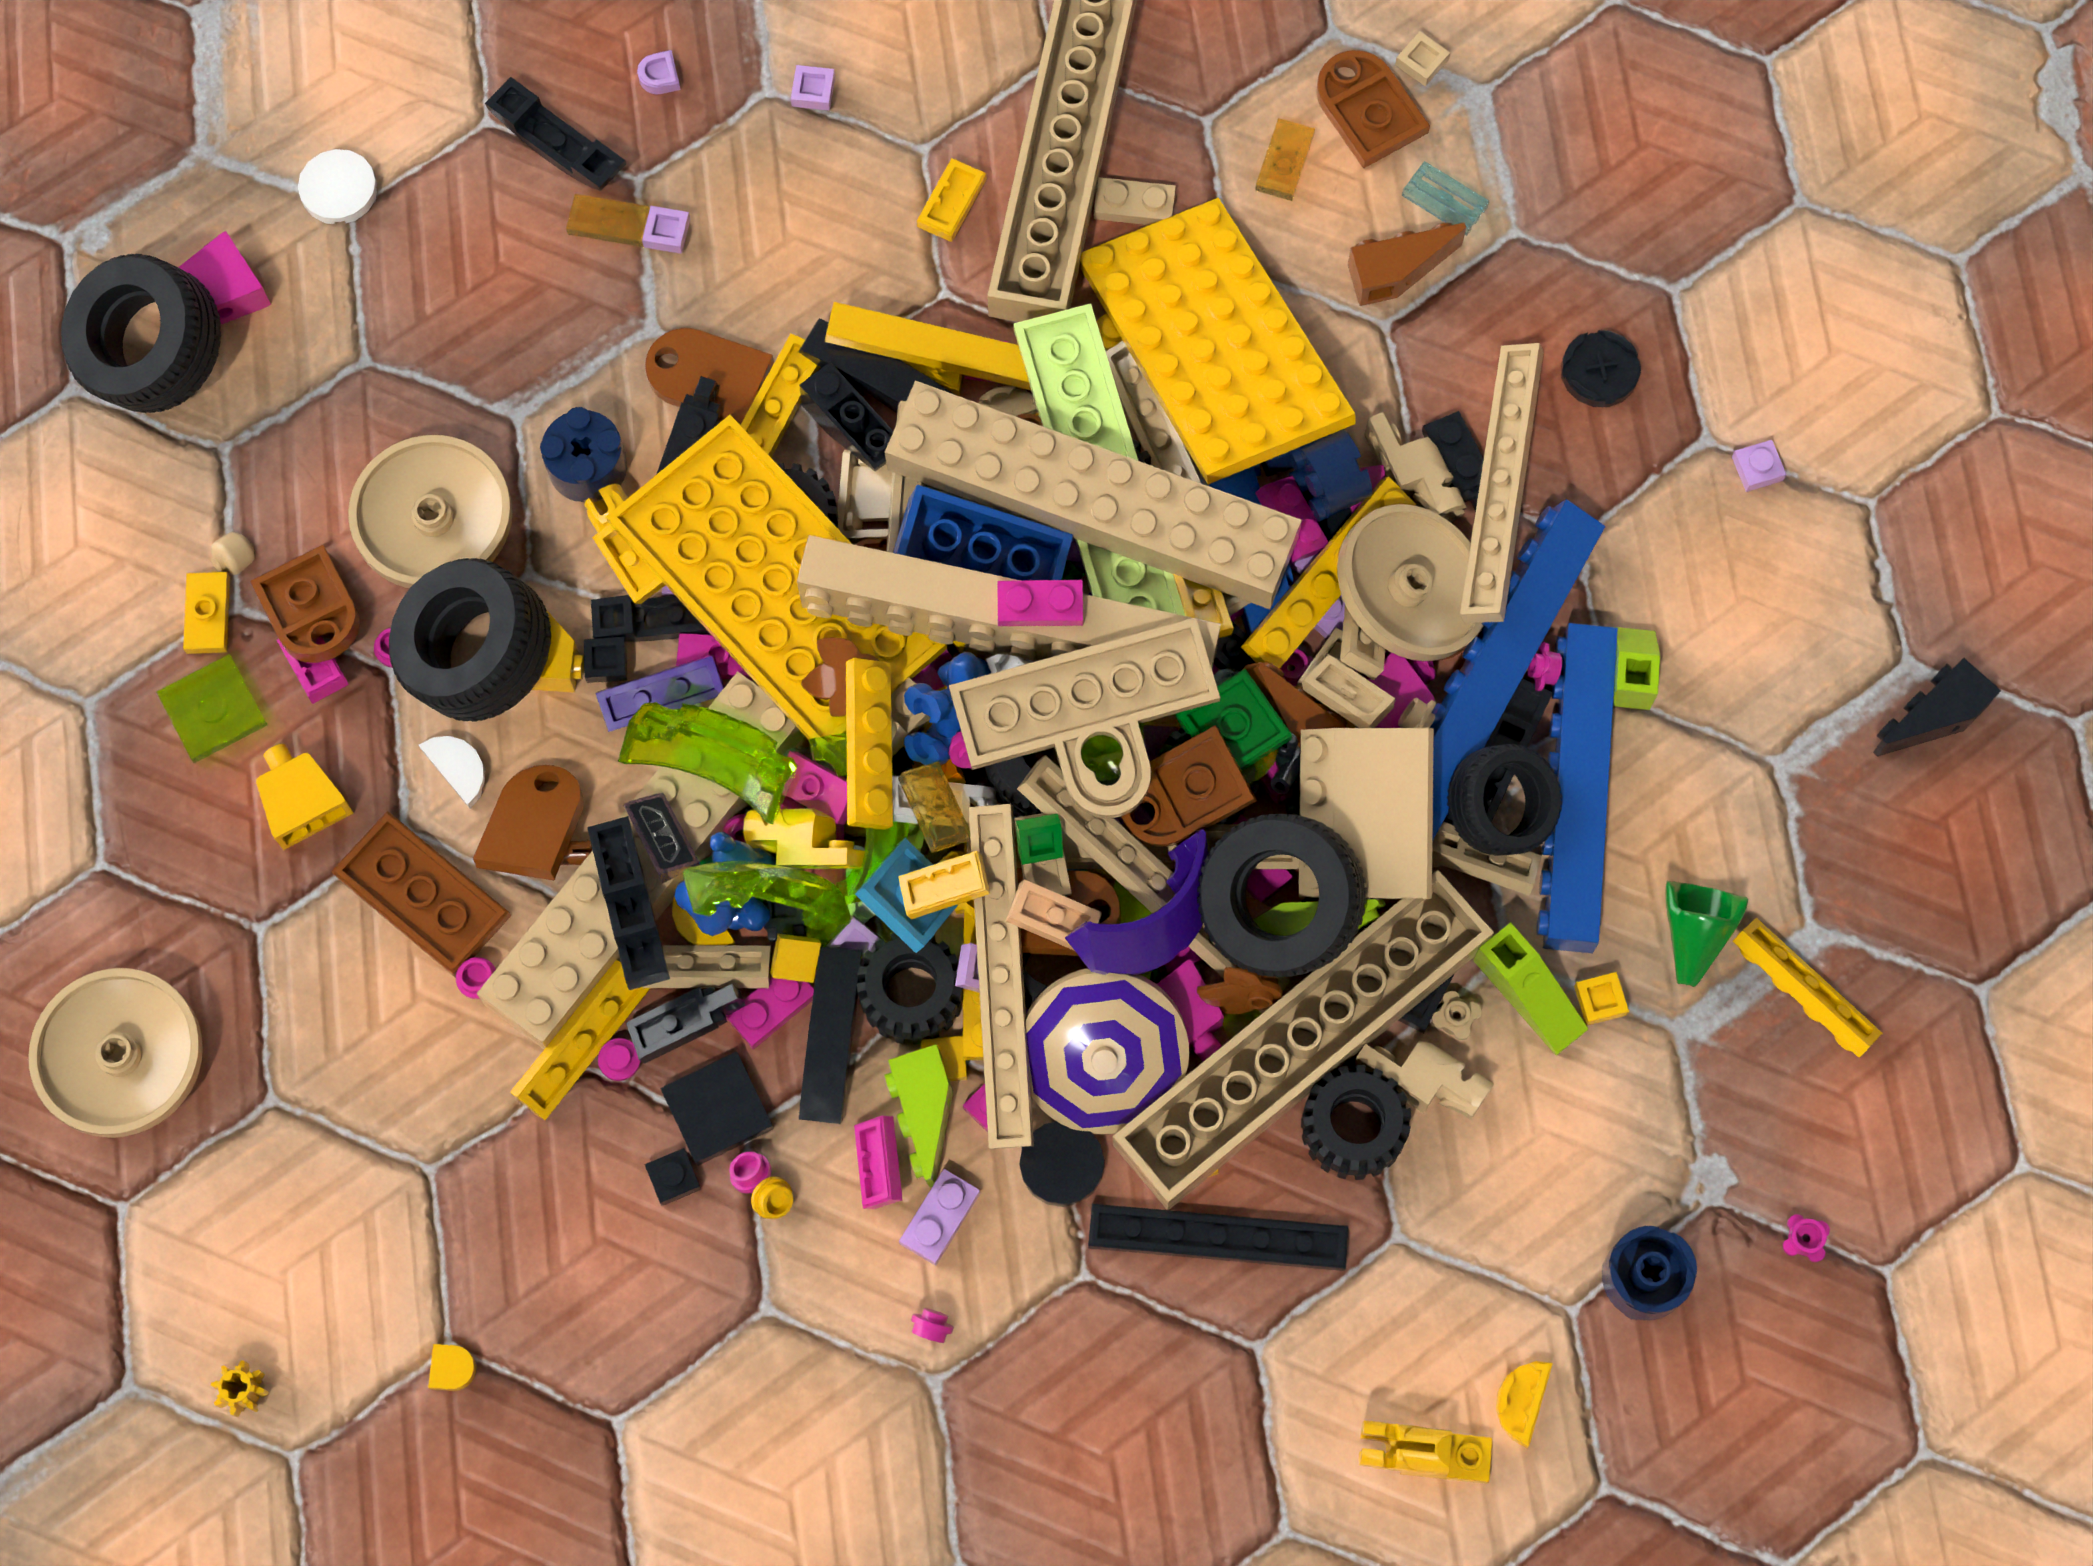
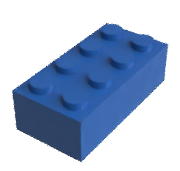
M916 485L909 497L893 553L1021 581L1061 580L1073 534Z

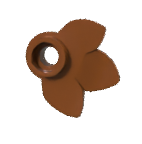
M835 637L820 639L817 641V648L824 664L812 670L802 680L801 685L804 690L815 698L830 699L829 710L832 717L846 716V661L852 658L879 660L870 654H860L855 644L850 640Z
M1225 967L1223 982L1197 986V994L1205 1003L1219 1007L1222 1013L1244 1014L1254 1009L1266 1010L1282 998V989L1278 985L1279 981L1276 977L1258 975L1257 973L1248 972L1247 969Z

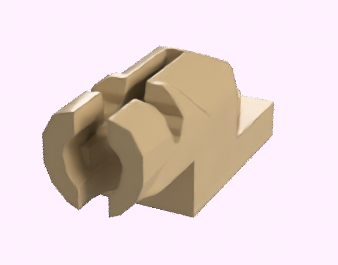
M1384 412L1369 417L1364 435L1378 464L1384 465L1386 477L1389 476L1409 497L1412 496L1418 507L1428 509L1449 522L1460 518L1465 513L1463 508H1466L1459 489L1457 487L1449 488L1453 475L1449 472L1440 451L1431 439L1426 437L1401 445V437L1396 425L1393 423L1389 424Z
M1422 1041L1417 1043L1402 1067L1395 1063L1397 1061L1396 1057L1380 1046H1375L1373 1049L1367 1044L1363 1046L1353 1065L1354 1068L1356 1065H1366L1365 1071L1373 1073L1375 1068L1383 1071L1382 1078L1387 1081L1392 1077L1398 1083L1396 1090L1399 1093L1404 1091L1408 1099L1407 1103L1423 1114L1436 1096L1440 1099V1105L1461 1113L1471 1120L1494 1085L1477 1072L1473 1074L1472 1078L1462 1081L1461 1076L1465 1064L1459 1062L1437 1046Z

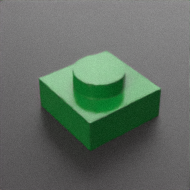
M1058 814L1016 821L1018 855L1022 865L1064 858L1062 828Z

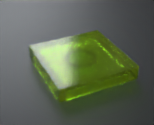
M230 654L156 691L193 763L268 725Z

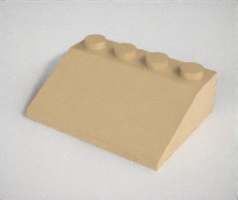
M1328 728L1301 730L1300 816L1315 819L1332 828L1335 833H1338L1349 844L1348 847L1353 849L1355 857L1360 862L1359 866L1362 867L1363 877H1365L1366 899H1432L1433 728ZM1299 859V898L1319 899V888L1314 873L1306 863Z

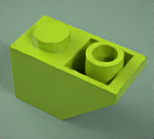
M1615 627L1618 630L1613 706L1650 710L1658 695L1660 652L1656 632L1652 630Z

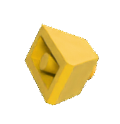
M547 610L551 625L549 655L541 677L532 690L575 693L577 679H583L584 655L579 654L575 641Z

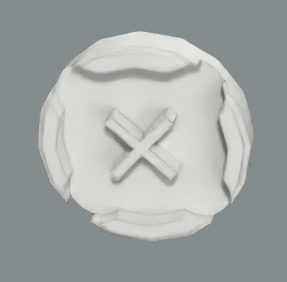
M334 149L318 154L306 164L300 173L298 190L304 207L312 217L326 224H335V222L342 221L349 223L356 221L369 211L376 200L377 181L372 167L363 156L350 150Z

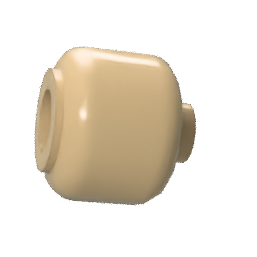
M236 532L226 534L211 546V554L213 556L211 562L219 572L225 569L229 574L237 575L255 559L254 548L250 541L242 534Z

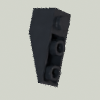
M831 362L799 385L803 408L829 436L875 472L886 464L885 450L893 434L892 429Z
M1965 658L1954 668L1947 663L1930 681L1935 687L1927 695L1920 690L1903 708L1908 714L1900 722L1892 718L1877 734L1881 742L1873 753L1878 757L1963 732L1993 702L2001 690Z

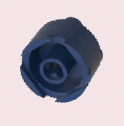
M575 407L569 410L568 413L558 417L547 428L540 444V450L551 482L560 494L578 502H584L588 498L601 500L603 498L598 491L599 489L611 484H622L627 469L626 453L618 429L606 416L583 407Z
M1345 429L1286 452L1288 460L1295 470L1289 473V477L1293 476L1301 493L1306 494L1309 499V507L1318 522L1372 496V483L1368 470L1365 469L1360 472L1356 459L1362 456Z
M1656 1226L1638 1227L1625 1234L1609 1251L1602 1265V1282L1607 1297L1619 1311L1633 1320H1656L1672 1313L1689 1297L1697 1274L1696 1259L1688 1243L1676 1233H1671ZM1644 1268L1647 1270L1655 1269L1657 1276L1653 1280L1651 1278H1644L1641 1271Z

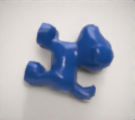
M971 652L959 654L952 661L942 665L937 671L947 689L935 691L928 684L918 683L910 686L904 694L905 704L911 713L916 715L922 712L930 716L929 722L932 725L926 733L914 732L904 738L905 750L909 758L913 761L921 762L929 769H935L950 759L949 747L951 739L961 731L949 685L991 674L988 663Z
M718 832L712 835L710 839V847L713 850L712 862L714 871H700L680 882L675 890L676 902L679 907L690 914L700 930L705 934L715 936L725 932L728 928L733 930L745 928L751 931H759L770 919V911L763 902L757 900L754 896L755 877L768 878L775 874L777 869L776 859L769 851L752 848L751 845L745 842L733 840L725 832Z

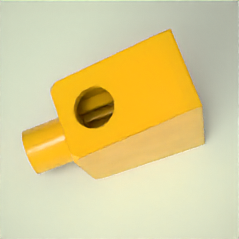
M285 744L275 745L264 753L263 756L271 770L256 779V784L271 833L283 850L353 814L345 798L309 753H303L293 758Z

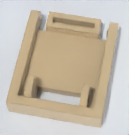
M844 450L837 510L839 518L838 529L853 545L864 539H887L888 529L862 530L863 522L889 521L893 472L887 470V464L875 472L860 459L858 460L860 466H857V457L849 450Z

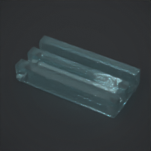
M1425 161L1402 192L1404 198L1445 223L1455 225L1465 222L1466 236L1471 231L1473 224L1477 223L1480 215L1486 211L1489 205V200ZM1422 178H1428L1475 208L1473 210L1453 199V196L1449 193L1435 188L1422 180Z

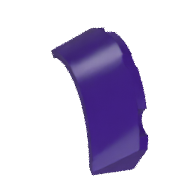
M1203 829L1186 838L1168 852L1171 860L1175 859L1176 864L1174 873L1170 875L1166 882L1176 895L1165 906L1145 918L1123 924H1097L1086 921L1065 937L1091 972L1102 975L1108 973L1143 974L1174 959L1175 955L1191 944L1203 925L1200 919L1201 913L1198 911L1200 906L1197 903V897H1199L1197 886L1200 884L1198 882L1199 876H1202L1201 868L1205 865L1204 860L1209 856L1206 832Z

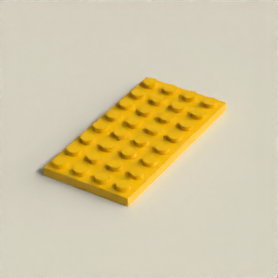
M1219 197L1081 253L1080 269L1207 484L1221 480L1356 424L1355 412Z
M731 415L722 420L606 516L607 522L822 755L846 736L847 730L846 716H831L829 710L830 699L815 698L804 690L801 685L802 680L812 670L824 664L818 652V640L831 637L844 638L852 641L860 654H870L880 662L891 663V694L908 678H914L947 650V644L934 642L926 634L913 632L909 636L891 632L888 626L872 623L870 627L858 626L850 623L847 617L832 614L830 618H821L808 613L806 608H802L797 578L808 535L849 544L852 543Z

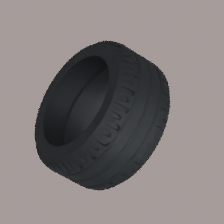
M1515 744L1485 747L1471 753L1457 766L1458 769L1454 771L1447 791L1449 793L1447 796L1448 813L1450 814V820L1453 821L1452 825L1455 827V831L1459 833V836L1470 847L1479 852L1495 856L1522 854L1537 848L1551 836L1552 831L1555 830V826L1558 824L1557 819L1560 818L1562 809L1560 808V805H1562L1561 787H1559L1560 783L1556 779L1557 775L1554 773V769L1550 768V764L1546 759L1541 757L1536 751ZM1499 765L1509 769L1518 778L1525 795V810L1522 820L1509 835L1500 832L1490 822L1483 802L1484 787L1487 779Z

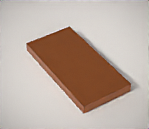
M388 811L331 871L339 881L455 978L456 972L462 963L470 958H474L511 917L509 911Z

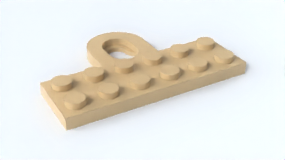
M1196 617L949 685L972 770L1055 747L1065 785L1071 799L1081 810L1099 818H1116L1130 813L1139 806L1148 792L1151 780V767L1139 728L1140 723L1220 701V695ZM1106 735L1112 737L1120 744L1123 750V757L1119 765L1121 775L1119 780L1113 785L1106 786L1099 783L1094 772L1088 769L1081 759L1083 745L1094 736Z

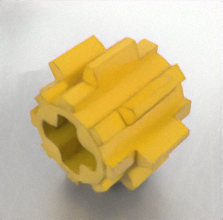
M241 1360L238 1366H235V1370H231L224 1365L221 1366L223 1376L219 1381L211 1382L210 1385L219 1391L214 1402L215 1406L223 1408L228 1405L230 1407V1415L234 1417H239L241 1411L244 1412V1408L257 1412L258 1404L256 1402L259 1397L269 1394L268 1391L260 1387L265 1373L261 1370L250 1372L249 1363ZM242 1382L247 1384L246 1392H239L238 1395L232 1393L233 1386H241Z

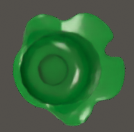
M1667 881L1665 899L1671 932L1676 980L1678 984L1696 987L1737 929L1747 909L1748 898L1714 888Z

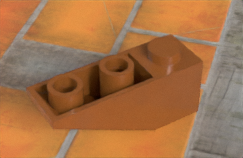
M1465 222L1455 225L1452 223H1441L1434 226L1431 230L1418 233L1405 231L1391 239L1381 241L1368 239L1351 247L1348 268L1359 306L1391 300L1401 296L1462 246L1466 231Z
M1269 662L1245 665L1244 669L1247 670L1288 730L1298 738L1300 750L1301 730L1348 728L1346 726L1348 722L1344 717L1332 710L1325 711L1315 703L1316 698L1302 689L1303 687H1294L1283 679L1284 673L1275 665Z

